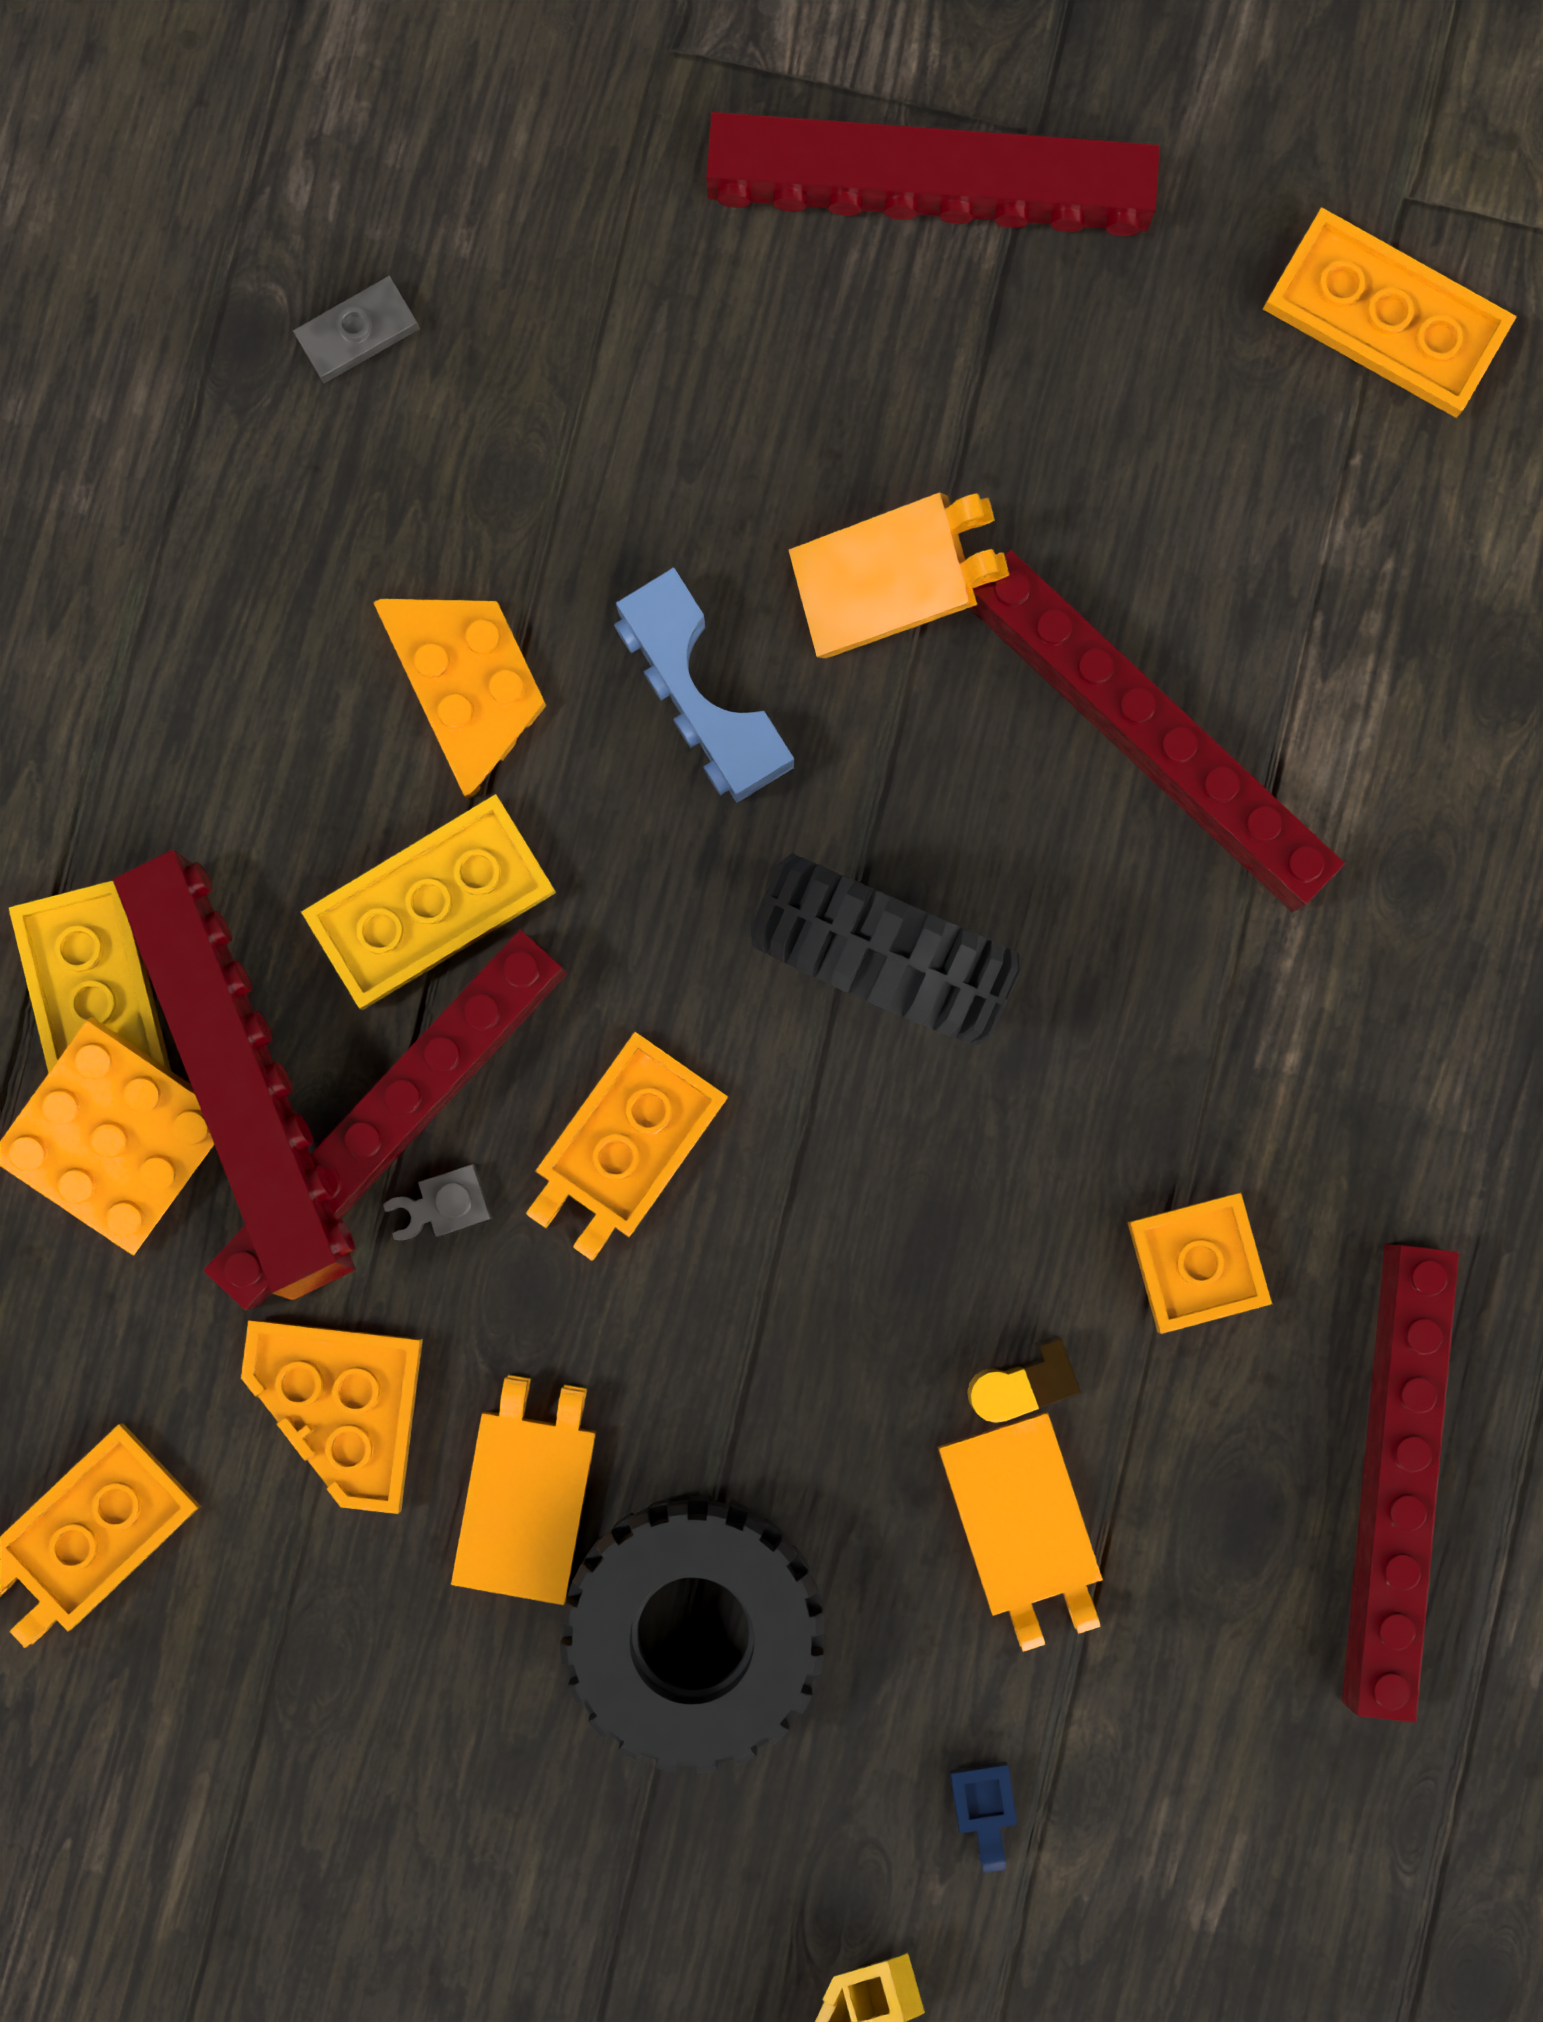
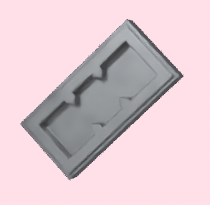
M389 275L298 327L293 332L322 382L325 384L420 328Z

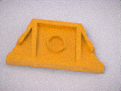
M379 599L373 602L465 798L469 799L475 796L481 789L480 784L499 760H504L516 745L519 735L526 727L532 725L546 707L544 699L498 602Z

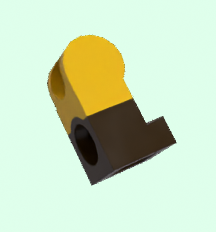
M1055 1335L1034 1343L1039 1358L1007 1371L992 1368L982 1370L976 1374L969 1383L967 1392L968 1400L973 1410L986 1421L997 1423L1081 1394L1061 1338Z

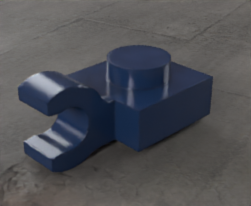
M1007 1762L949 1770L959 1833L976 1831L983 1873L1007 1870L1000 1827L1017 1825Z

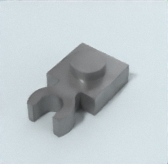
M474 1164L418 1182L423 1199L416 1201L410 1197H395L383 1205L385 1212L402 1207L408 1210L411 1215V1222L406 1229L392 1233L394 1240H407L415 1237L421 1232L424 1224L431 1222L435 1236L438 1237L492 1219Z

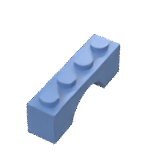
M675 568L670 569L616 603L619 616L622 619L614 624L618 634L631 653L641 649L651 665L650 668L644 671L648 682L661 701L668 696L671 697L681 713L673 720L689 747L692 748L699 743L711 761L703 766L720 796L729 791L736 803L794 768V757L765 711L736 713L723 710L705 699L692 682L689 674L690 654L696 640L705 629L704 614Z

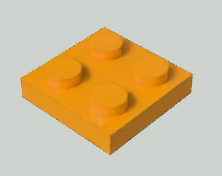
M1241 1193L1226 1195L1127 1222L1158 1333H1167L1272 1304Z

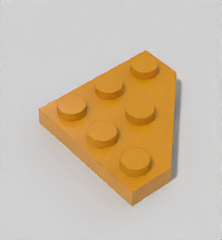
M254 1319L249 1320L241 1379L254 1396H258L278 1422L277 1426L305 1461L308 1460L328 1486V1492L342 1508L399 1514L402 1510L423 1339Z

